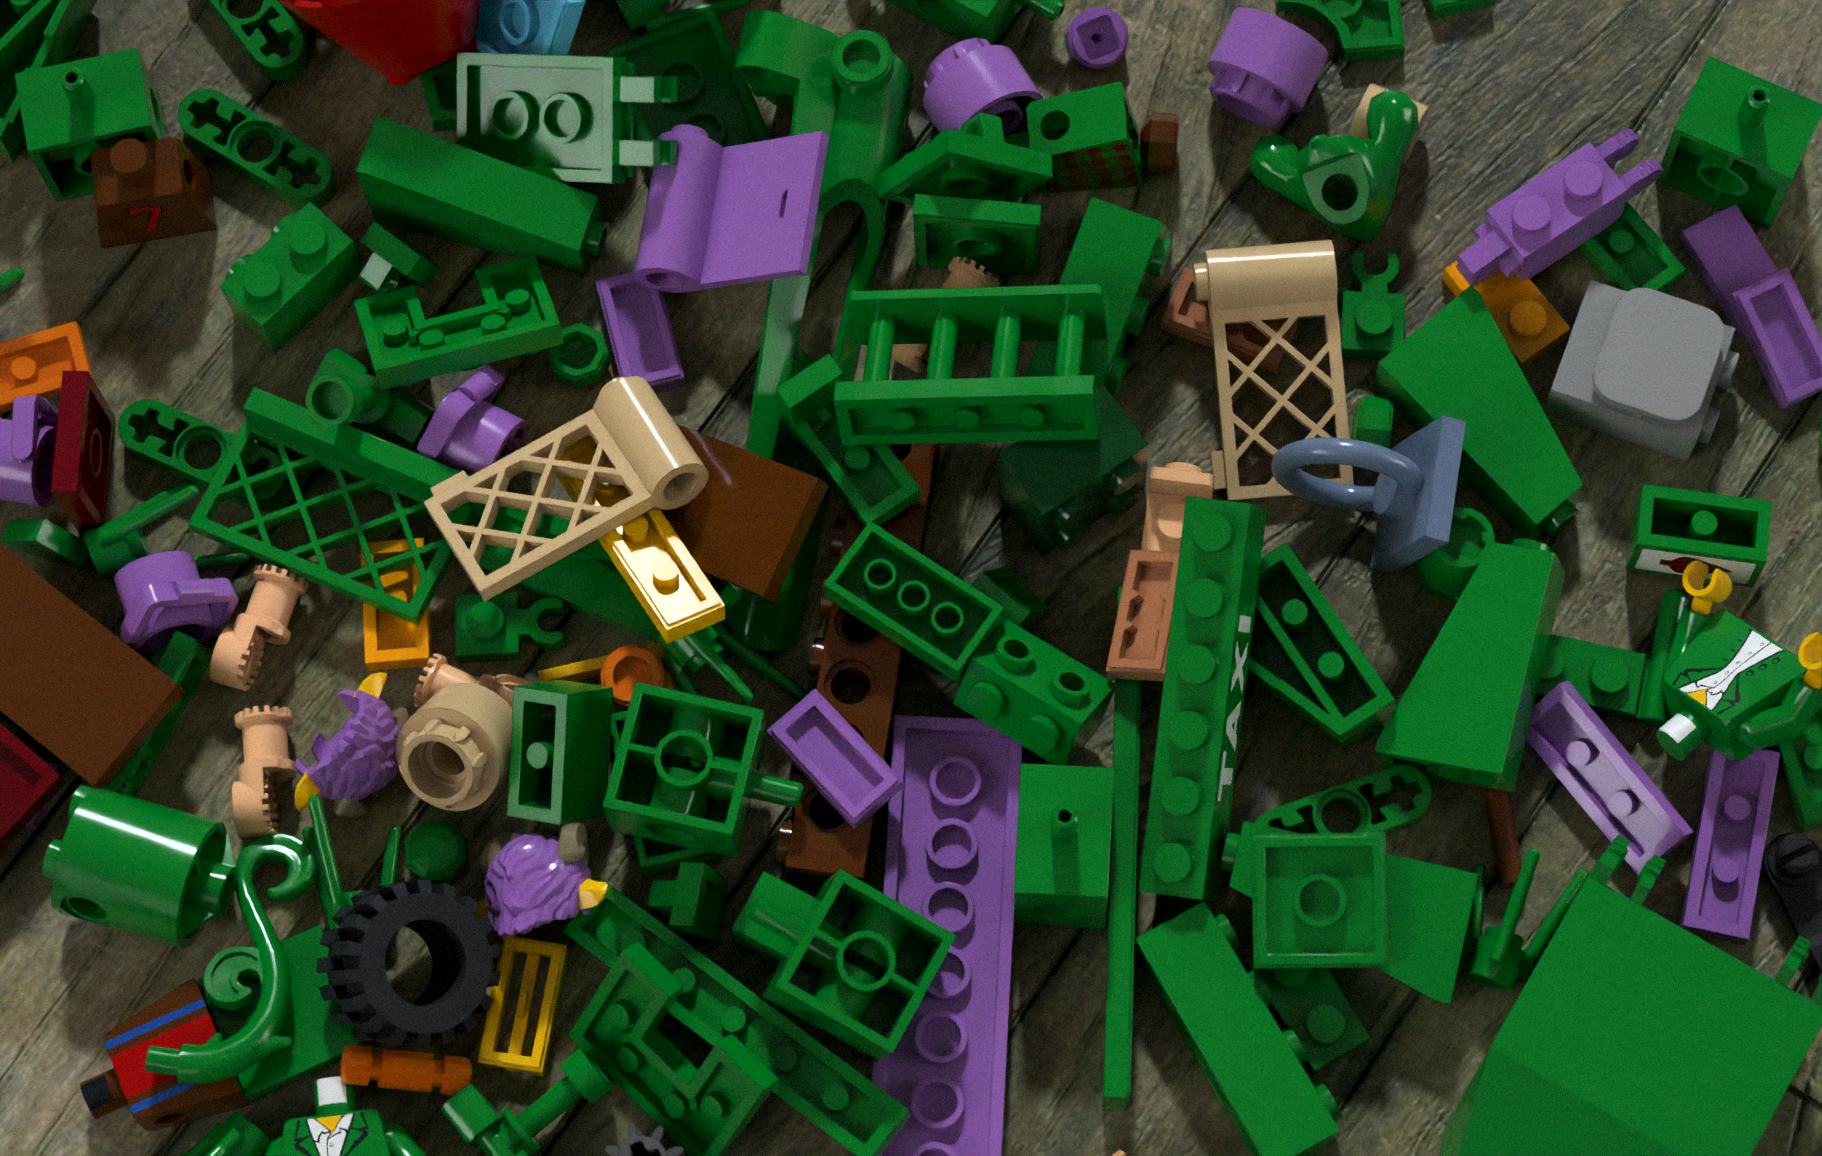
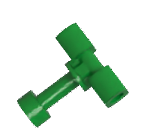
M338 348L332 349L325 355L306 393L308 413L317 423L324 426H343L353 421L364 425L378 422L379 427L416 450L418 442L436 411L405 390H399L394 394L390 393L389 389L380 391L374 371Z
M579 1047L559 1064L566 1076L519 1115L510 1107H507L499 1114L481 1089L472 1083L454 1094L440 1109L466 1143L475 1148L480 1145L487 1156H532L542 1148L535 1137L540 1131L582 1096L594 1105L614 1087L589 1054Z

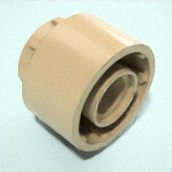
M457 683L446 686L437 691L401 727L395 747L399 771L415 796L432 806L449 811L469 810L485 802L510 774L513 715L511 706L494 691L472 683Z

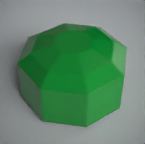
M582 323L562 328L564 344L547 348L556 380L577 390L600 383L611 363L602 332Z
M1364 396L1353 415L1351 439L1390 448L1393 419V402L1390 401V398Z
M446 820L420 823L405 841L406 867L417 879L431 880V885L441 883L453 885L469 867L468 842L465 836Z

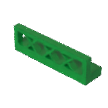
M471 502L477 517L473 527H478L486 504ZM500 507L492 530L520 534L528 511ZM543 513L535 536L553 539L567 531L570 521L556 515ZM598 539L514 585L542 598L554 597L561 599L567 608L659 643L657 638L660 632ZM466 541L465 544L468 549H470L472 542ZM486 544L479 567L485 575H488L510 563L515 549ZM705 575L715 590L713 577Z

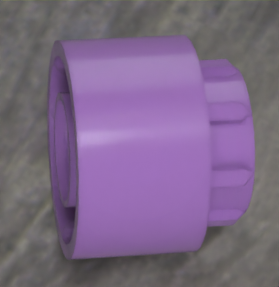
M1235 8L1207 63L1208 70L1214 76L1209 88L1211 97L1219 105L1241 118L1258 125L1275 127L1282 123L1286 113H1300L1329 57V53L1317 39L1286 20L1253 8Z
M971 38L950 46L933 60L925 75L923 108L939 133L945 129L960 131L962 124H966L979 113L1000 117L1003 135L1028 131L1027 105L1032 101L1044 99L1014 52L1003 45H990L987 39Z

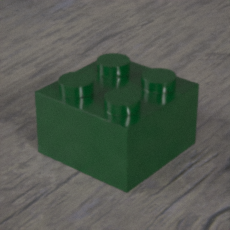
M1104 385L1097 389L1101 420L1098 440L1018 441L998 455L999 499L1042 557L1056 547L1061 551L1074 547L1090 533V525L1109 512L1113 517L1125 513L1137 504L1143 496L1142 490L1146 486L1149 444Z

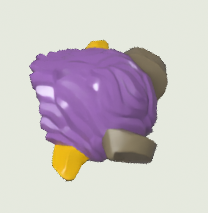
M387 673L371 674L362 681L357 691L343 689L337 694L345 702L346 708L354 714L345 721L342 731L337 732L332 741H327L323 734L318 733L315 735L311 750L319 763L316 767L305 765L297 758L295 766L298 774L302 776L294 794L295 807L298 811H303L308 806V799L312 795H320L323 799L328 798L335 802L333 810L338 816L345 815L353 820H357L369 811L364 798L377 790H382L389 781H393L398 771L395 754L396 740L401 727L410 716L404 707L396 708L391 712L386 702L380 700L387 679Z
M581 823L564 824L560 836L552 832H532L524 835L503 832L487 842L480 857V871L486 875L484 881L486 886L485 899L477 902L479 906L475 910L476 918L488 917L494 930L501 937L506 938L508 935L516 936L518 933L525 935L533 928L545 923H551L553 920H566L567 917H576L579 910L584 915H588L591 912V908L600 904L606 897L609 886L606 882L591 879V871L588 868L589 845L585 825Z

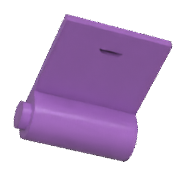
M676 125L672 128V131L662 133L658 137V139L677 140V165H660L652 168L634 269L636 281L654 290L681 293L807 275L829 135L823 131L722 147L714 140L708 138L709 134L700 127Z

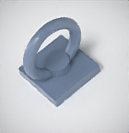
M1442 415L1390 449L1369 442L1345 438L1324 437L1295 441L1283 446L1275 453L1271 462L1272 474L1283 488L1307 501L1343 510L1376 512L1378 519L1370 568L1395 574L1449 543L1466 422ZM1311 464H1342L1365 468L1380 474L1375 486H1356L1321 479L1301 470L1299 467Z

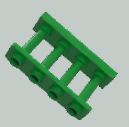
M1078 284L853 291L850 293L849 309L855 340L859 345H867L863 381L836 382L833 401L842 445L1099 439L1101 420L1095 375H1080L1083 340L1103 339L1107 336L1108 324L1103 287L1101 285ZM1058 340L1054 376L1016 377L1020 341ZM994 342L990 378L952 379L956 343ZM931 343L926 379L889 380L893 344Z

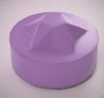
M1092 7L1078 13L1069 22L1065 31V46L1069 56L1075 63L1086 69L1098 70L1115 64L1124 55L1128 46L1129 36L1125 22L1116 12L1104 7Z

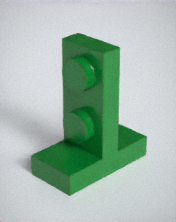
M828 353L776 388L786 432L801 454L806 450L809 451L864 527H866L869 521L881 526L922 498L921 489L887 444L842 445L833 399L836 382L845 381L843 371Z

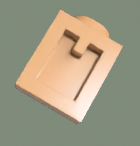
M1184 462L1168 463L1164 468H1151L1141 550L1180 551L1186 497L1212 499L1215 477L1213 474L1202 473L1200 467Z

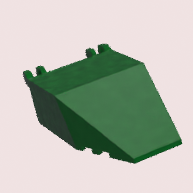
M1618 834L1587 875L1443 1132L1440 1156H1751L1822 1026V972L1818 978L1819 984L1811 999L1787 987L1795 972L1801 969L1807 959L1811 942L1799 935L1775 978L1772 979L1642 906L1666 863L1664 859L1654 854L1652 860L1645 863L1637 877L1638 884L1630 898L1607 886L1606 884L1613 871L1620 868L1629 852L1627 846L1630 840Z

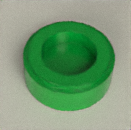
M869 30L849 32L835 43L831 51L830 62L833 77L839 87L850 94L858 96L874 94L882 90L892 78L894 62L891 47L876 32Z

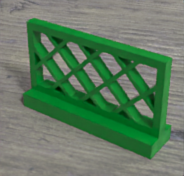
M254 387L243 406L246 418L188 523L191 531L271 565L278 566V568L287 569L290 573L293 572L300 577L418 626L455 554L444 538L417 548L408 522L429 515L424 501L433 497L430 488L461 471L349 425H321L310 416L307 408ZM254 440L277 448L284 465L248 477L243 461ZM287 453L299 457L301 459L290 462ZM318 467H323L335 473L339 489L304 501L296 475ZM238 472L241 480L232 483L236 473ZM343 476L357 482L350 485H346ZM289 478L297 504L262 516L253 491ZM375 490L391 495L397 512L360 524L352 502L353 498ZM246 493L255 519L230 528L211 521L221 502ZM400 500L414 506L403 509ZM345 501L354 527L318 540L309 514ZM467 502L447 513V516L454 524L470 526L471 523L475 524L477 520L471 502ZM299 517L303 518L311 540L310 543L288 551L272 546L266 529ZM402 525L411 551L374 563L366 537ZM259 532L262 541L252 538L249 535ZM359 540L368 566L344 575L328 569L323 555L324 552ZM316 555L319 565L305 559ZM433 557L426 571L422 560ZM416 563L422 580L410 603L386 594L380 576ZM373 579L376 589L362 583Z

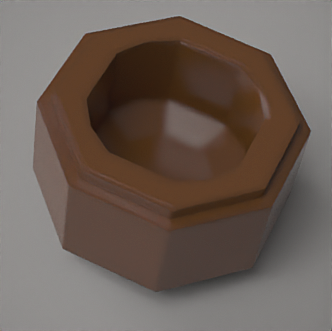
M1151 112L1145 119L1140 135L1139 154L1142 167L1147 174L1171 175L1172 172L1175 173L1179 117H1176L1175 113Z

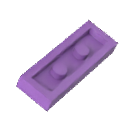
M1569 681L1559 683L1534 706L1526 740L1611 843L1618 834L1630 840L1627 846L1629 852L1625 860L1638 876L1645 863L1652 860L1654 854L1663 859L1694 832Z
M1711 747L1680 927L1694 935L1739 945H1745L1749 940L1780 758L1779 752L1758 749L1743 760L1731 761Z

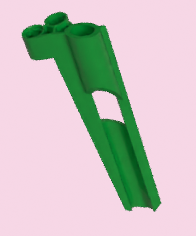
M768 10L750 11L745 15L733 70L751 86L750 92L753 95L765 97L779 108L793 112L790 136L823 131L829 135L807 275L769 280L748 435L744 450L815 476L827 483L829 487L775 603L723 581L720 583L719 597L725 605V620L721 621V624L728 632L754 651H780L798 643L831 487V481L809 451L806 450L801 454L788 437L776 392L777 387L816 362L802 349L798 336L823 220L829 210L844 201L852 200L861 205L864 211L833 354L834 361L844 373L845 381H853L860 345L856 343L849 309L850 293L853 291H872L891 200L879 198L878 174L900 159L911 107L910 99L914 81L910 68L898 56L892 53L894 62L893 75L889 83L882 90L865 96L850 94L836 83L831 68V51L840 38L826 29Z

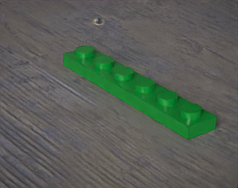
M608 882L606 883L609 886V891L603 901L592 907L588 915H584L579 910L577 916L564 929L563 932L610 969L623 950L639 942L684 986V989L668 1011L670 1015L712 1047L732 1033L779 1079L771 1092L855 1156H881L913 1115L905 1106Z

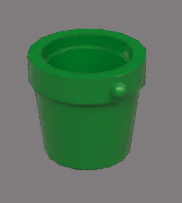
M1464 507L1453 509L1449 543L1413 563L1417 578L1427 591L1441 599L1457 603L1491 542H1495L1494 531L1487 518L1474 509Z

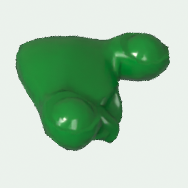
M1387 89L1370 100L1366 114L1368 138L1362 140L1353 135H1334L1328 137L1325 134L1315 135L1307 146L1298 151L1294 142L1279 134L1263 137L1258 140L1249 154L1250 171L1263 187L1291 200L1338 234L1353 241L1372 243L1385 227L1392 212L1399 185L1402 160L1419 129L1418 108L1406 93Z

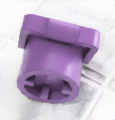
M486 364L459 388L457 387L452 390L435 411L426 431L418 442L417 451L419 455L458 471L464 470L468 475H473L524 447L528 433L527 421L491 404L505 378Z
M40 395L16 397L13 403L12 420L0 418V501L48 508L57 501L51 493L59 410Z
M166 551L139 558L125 565L114 577L125 615L121 625L122 640L126 644L133 643L136 652L145 656H153L162 645L168 646L176 630L195 638L198 643L211 636H220L239 601L229 579H200L193 555L185 551Z

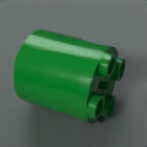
M80 785L76 789L70 803L68 814L70 822L63 840H52L43 861V876L54 879L51 899L53 909H57L61 914L179 948L190 947L200 936L207 922L215 917L220 918L224 916L231 904L236 889L237 869L228 832L223 822L103 788Z

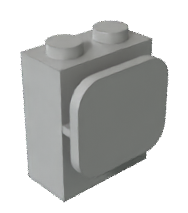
M1590 279L1551 387L1544 413L1688 462L1696 442L1709 444L1721 409L1710 406L1715 387L1727 389L1740 354L1728 349L1736 328L1723 324L1720 317L1707 307L1650 288H1636L1627 292Z

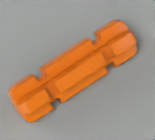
M351 1044L345 1046L341 1056V1081L350 1085L368 1086L369 1080L378 1081V1088L430 1093L432 1087L440 1088V1094L453 1096L470 1084L472 1068L470 1060L466 1057L444 1055L442 1061L434 1060V1054L387 1048H381L380 1054L371 1053L372 1047Z

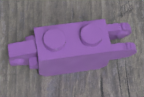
M1631 128L1617 133V135L1596 148L1589 142L1487 209L1485 222L1474 231L1478 241L1458 255L1456 267L1468 284L1473 287L1502 270L1507 278L1515 274L1520 281L1531 279L1582 245L1585 241L1612 225L1623 214L1625 202L1650 184H1653L1662 175L1663 168L1655 158H1651L1641 162L1621 177H1617L1610 167L1627 157L1638 145V142H1640L1638 136Z

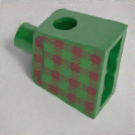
M1122 82L1110 83L1032 101L1026 107L1028 131L1003 135L1005 143L1052 154L1053 177L1041 184L1044 192L1063 193L1144 186L1143 167L1139 154V129Z

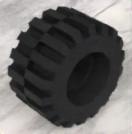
M413 880L377 886L374 890L362 891L351 898L352 906L340 907L331 919L339 928L324 931L320 941V945L329 948L328 957L317 958V973L327 972L329 984L319 987L323 1001L335 1000L338 1005L331 1013L332 1017L339 1025L354 1024L349 1035L361 1042L374 1041V1047L428 1048L455 1041L456 1033H468L478 1024L472 1013L488 1012L494 1001L485 993L487 987L499 986L501 972L491 970V958L501 957L499 943H488L486 934L494 930L488 917L475 918L473 913L479 905L470 896L455 898L457 888L446 883L431 885V880ZM403 926L410 928L424 940L432 958L431 981L425 993L414 1004L406 1002L397 995L388 981L385 970V955L388 945L393 936Z

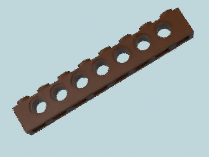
M942 443L887 444L888 446L898 445L908 450L909 455L900 462L920 487L922 498L901 511L893 520L885 522L879 527L923 554ZM850 507L848 508L847 519L836 517L834 522L830 553L833 556H840L839 562L865 528ZM823 584L820 615L829 616L826 638H814L810 656L809 675L818 677L816 690L888 764L894 715H896L907 650L878 632L873 640L866 643H855L845 636L846 631L852 625L863 621L827 599ZM850 682L859 683L869 691L867 696L856 704L841 703L834 697V694L839 687ZM791 764L789 780L802 783L804 791L800 806L795 808L793 823L782 822L778 835L776 860L786 862L785 868L788 882L822 887L828 878L841 869L867 884L880 808L856 830L846 820L835 828L825 829L819 827L812 821L815 812L819 808L831 804Z

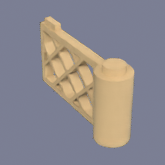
M1332 240L1205 250L1204 263L1193 264V284L1196 302L1207 301L1210 312L1222 444L1221 451L1210 452L1211 470L1215 476L1213 490L1226 489L1227 501L1296 496L1277 483L1274 476L1265 485L1240 487L1237 460L1252 442H1255L1271 457H1274L1278 450L1261 437L1259 433L1281 407L1310 430L1304 439L1315 438V436L1318 438H1332L1322 429L1332 416L1335 438L1350 439L1337 307V269ZM1324 317L1326 344L1311 361L1282 338L1297 319ZM1287 320L1277 333L1264 323L1267 321ZM1251 323L1270 339L1268 344L1248 367L1227 350L1225 325ZM1275 345L1305 368L1283 395L1279 394L1253 372ZM1326 353L1329 376L1316 366ZM1229 364L1242 374L1232 387L1230 386ZM1310 373L1331 391L1332 406L1317 424L1288 401L1290 396ZM1246 379L1250 380L1276 402L1254 430L1233 413L1232 396ZM1234 426L1247 436L1237 450ZM1337 464L1339 478L1325 479L1336 483L1354 485L1353 468L1349 465Z
M638 376L618 377L603 386L593 409L469 477L462 470L431 487L430 490L433 497L425 500L424 504L429 515L485 602L654 507L669 510L689 503L705 488L708 481V470L648 382ZM591 435L597 444L591 465L562 461L567 447ZM606 461L609 462L612 468L604 467ZM523 471L542 473L534 496L506 492L510 479ZM556 476L585 480L577 502L548 498ZM599 482L625 486L631 495L611 507L591 505ZM467 502L486 504L478 527L454 524L450 521L447 513ZM500 507L528 511L520 534L492 530ZM543 513L571 517L567 531L553 539L535 536ZM464 541L472 542L470 549L467 548ZM486 544L515 549L510 563L485 576L479 567V563Z

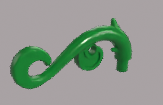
M284 833L266 834L250 842L240 852L235 864L237 869L236 896L255 948L232 946L218 952L207 964L203 980L207 998L218 1009L234 1011L246 1007L253 1001L251 988L242 986L241 982L249 977L258 978L261 983V996L257 1008L248 1023L238 1033L225 1040H222V1034L215 1033L202 1045L184 1043L181 1049L150 1046L146 1056V1072L176 1076L178 1083L184 1084L215 1083L233 1078L252 1067L262 1058L292 1045V1038L278 1036L284 1027L290 1006L291 976L287 955L257 897L253 886V878L258 868L265 863L277 862L284 864L289 871L287 878L280 885L268 888V899L273 904L280 905L289 903L302 896L312 887L317 875L316 858L306 842L294 835Z

